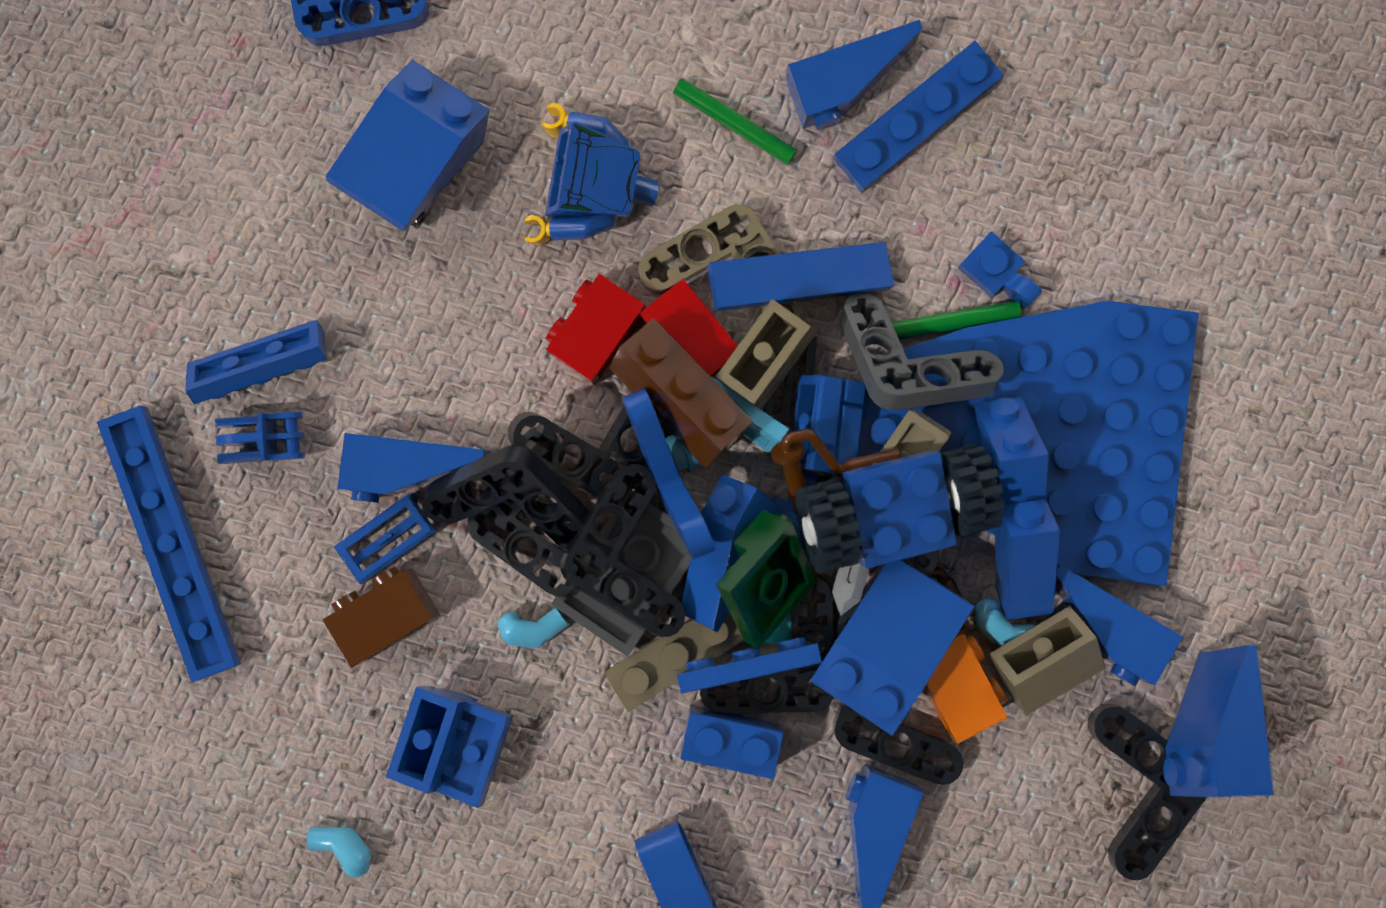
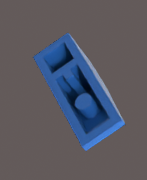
M920 20L788 64L785 80L802 128L805 129L815 125L817 130H822L841 122L842 116L846 115L916 43L922 30Z
M345 433L337 489L352 490L351 500L379 503L380 494L395 495L432 482L491 454V451Z
M724 474L720 477L701 512V516L713 540L715 551L695 560L691 558L682 598L685 616L717 633L729 610L716 584L724 576L727 569L733 566L740 558L733 542L763 510L774 515L782 513L784 510L759 489Z
M1057 564L1055 589L1066 606H1071L1097 637L1103 659L1113 664L1110 673L1133 686H1136L1139 680L1155 686L1183 636Z
M864 764L861 775L853 774L845 799L850 801L848 809L858 908H880L924 793L916 783Z

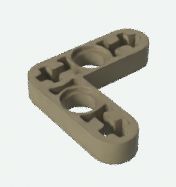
M735 204L649 251L642 257L639 263L638 274L641 284L648 291L663 294L681 279L688 281L706 271L710 262L723 261L729 257L733 260L751 258L757 254L768 256L779 253L755 212L745 205ZM735 216L738 221L747 219L750 224L746 226V236L741 238L736 232L728 235L723 239V243L727 248L720 250L717 237L709 229L716 226L719 235L730 228L731 217ZM701 237L710 243L712 252L706 260L694 261L687 256L685 247L691 239ZM677 248L680 261L689 270L680 273L679 265L677 264L667 271L668 280L661 283L658 278L649 280L647 275L651 273L650 264L657 261L661 266L672 262L674 256L669 251ZM805 301L795 302L790 309L791 313L800 318L804 310ZM759 306V308L763 312L766 306Z

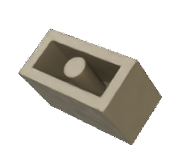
M772 299L716 377L762 410L816 334L810 325Z
M1071 606L990 653L1001 684L1025 716L1105 669L1097 637Z

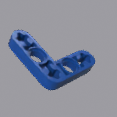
M291 0L294 20L299 32L309 43L316 46H327L414 29L421 26L429 15L427 0H413L416 4L411 5L412 13L404 14L401 8H399L403 5V0H385L390 8L387 9L390 15L389 19H385V12L380 4L381 0ZM368 3L374 7L372 20L364 25L353 23L351 20L353 8L358 4ZM339 8L341 18L346 25L343 28L336 21L339 18L336 9ZM321 13L325 20L328 21L322 22V30L316 32L308 24L314 23L315 15Z
M642 388L622 397L625 410L648 469L655 478L658 494L692 560L715 551L708 528L678 474L658 417L646 390Z

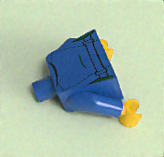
M551 103L546 107L550 115L560 117L559 121L554 124L541 123L549 136L558 138L545 216L552 219L548 223L538 216H527L524 222L527 224L539 223L541 225V232L535 238L525 237L524 240L533 245L541 246L546 244L550 238L554 241L587 239L611 230L618 220L628 217L633 202L650 207L654 205L659 190L658 180L637 175L640 152L629 146L628 139L608 118L575 111L567 115L563 107L557 103Z

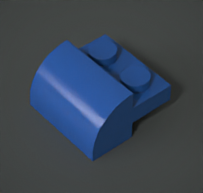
M418 686L413 694L386 778L427 794L438 792L473 807H481L484 805L513 715L478 703L477 698L431 686Z

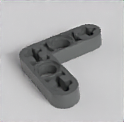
M856 293L845 301L840 318L841 327L869 396L879 407L887 410H901L983 398L992 395L996 391L1004 368L1000 359L994 354L984 350H973L907 359L881 300L867 293ZM865 319H870L867 329H865L867 324ZM871 344L880 345L889 354L886 356H875L869 353L865 347ZM925 375H941L946 379L948 385H932L926 380Z

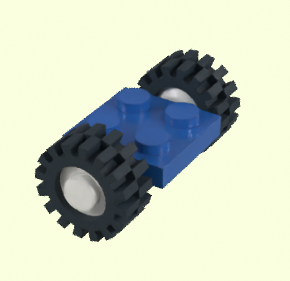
M978 444L941 453L930 450L842 472L846 491H844L843 484L838 482L837 479L798 488V492L795 493L797 500L795 501V508L798 511L796 517L797 522L801 526V539L804 538V548L806 553H809V560L812 566L814 565L817 573L836 570L858 564L859 562L861 566L868 569L957 545L955 534L961 537L999 527L1001 525L1000 521L1004 518V514L1001 509H1004V500L1000 498L1003 490L1001 484L998 485L996 478L999 476L996 468H991L992 459L990 455L985 456V449L982 446L979 447Z

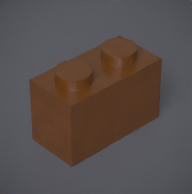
M396 566L373 578L371 582L375 588L359 597L355 590L331 604L335 612L322 620L351 668L367 661L440 616L413 568L399 572Z

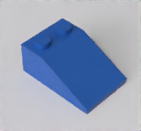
M412 59L383 89L326 174V181L405 232L484 144L490 110Z
M904 560L887 563L810 681L893 736L968 618L974 605Z
M1245 645L1198 654L1165 747L1166 759L1163 765V773L1169 785L1170 796L1242 797L1274 795L1257 645Z

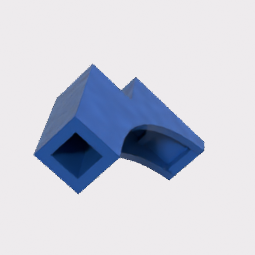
M1022 397L998 398L994 401L975 403V420L981 444L985 449V456L990 455L992 459L991 468H996L999 475L996 481L998 485L1001 484L1003 490L1000 498L1004 500V509H1001L1004 518L1000 521L1001 525L994 528L996 558L995 589L1007 620L1052 614L1054 611L1060 530L1046 501L1049 454Z

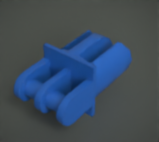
M258 413L257 416L216 418V428L256 426V432L215 436L216 446L257 445L258 451L217 454V463L278 462L305 459V453L300 452L299 439H304V433L299 432L298 419L303 418V413ZM284 420L285 433H277L276 421ZM285 440L286 453L278 454L277 441Z

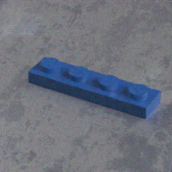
M976 41L972 42L837 151L833 156L834 161L862 193L996 85L1004 74Z

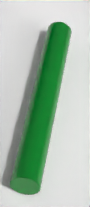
M681 78L675 86L674 95L787 166L796 154L797 149L684 78Z
M1018 301L895 321L892 322L898 338L904 339L1020 318L1021 308Z

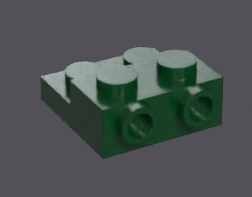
M763 510L733 542L740 558L733 566L727 569L724 576L716 584L744 641L757 649L765 643L817 583L809 564V555L802 548L797 536L798 529L794 522L782 513L774 515L766 510Z

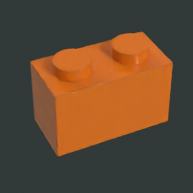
M960 631L924 687L948 736L957 744L1008 718L1001 706L1007 702L1001 686L994 677L987 679L980 665L981 662L986 660L981 647L972 635L966 638L965 634Z

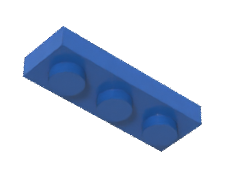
M316 319L187 363L185 392L195 405L209 399L222 398L230 392L254 384L267 383L274 377L298 369L311 368L317 363L326 360L325 332Z
M805 637L777 643L779 652L761 656L759 649L751 648L731 653L733 662L715 666L713 657L685 663L687 672L677 674L681 694L822 663L818 644L807 646Z

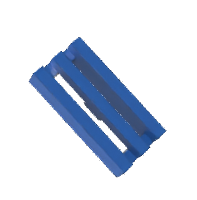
M409 493L334 546V549L358 583L364 584L438 530L429 521L423 509L419 507L413 494ZM408 508L411 512V516L354 556L350 553V548ZM417 523L422 528L420 531L365 570H362L359 564Z

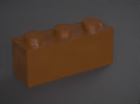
M654 318L619 347L609 366V369L632 392L642 388L646 390L660 422L705 468L731 446L753 422Z

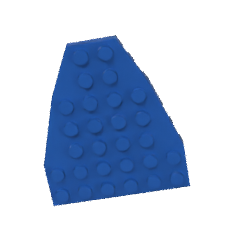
M1103 301L967 327L903 349L907 359L973 350H984L997 356L1003 364L1004 371L998 387L992 395L983 398L915 407L951 431L949 438L939 452L978 444L979 447L982 446L975 420V403L994 401L998 398L1022 397L1049 454L1046 501L1060 530L1057 564L1075 574L1166 586L1199 313ZM925 375L926 380L932 385H948L946 379L941 375ZM867 388L865 396L868 399L869 407L866 417L861 422L859 437L863 448L862 456L880 452L910 409L887 410L881 408L872 401ZM994 528L984 530V532L990 535H995Z

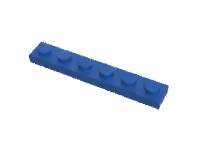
M140 405L97 421L191 683L241 665L148 407Z

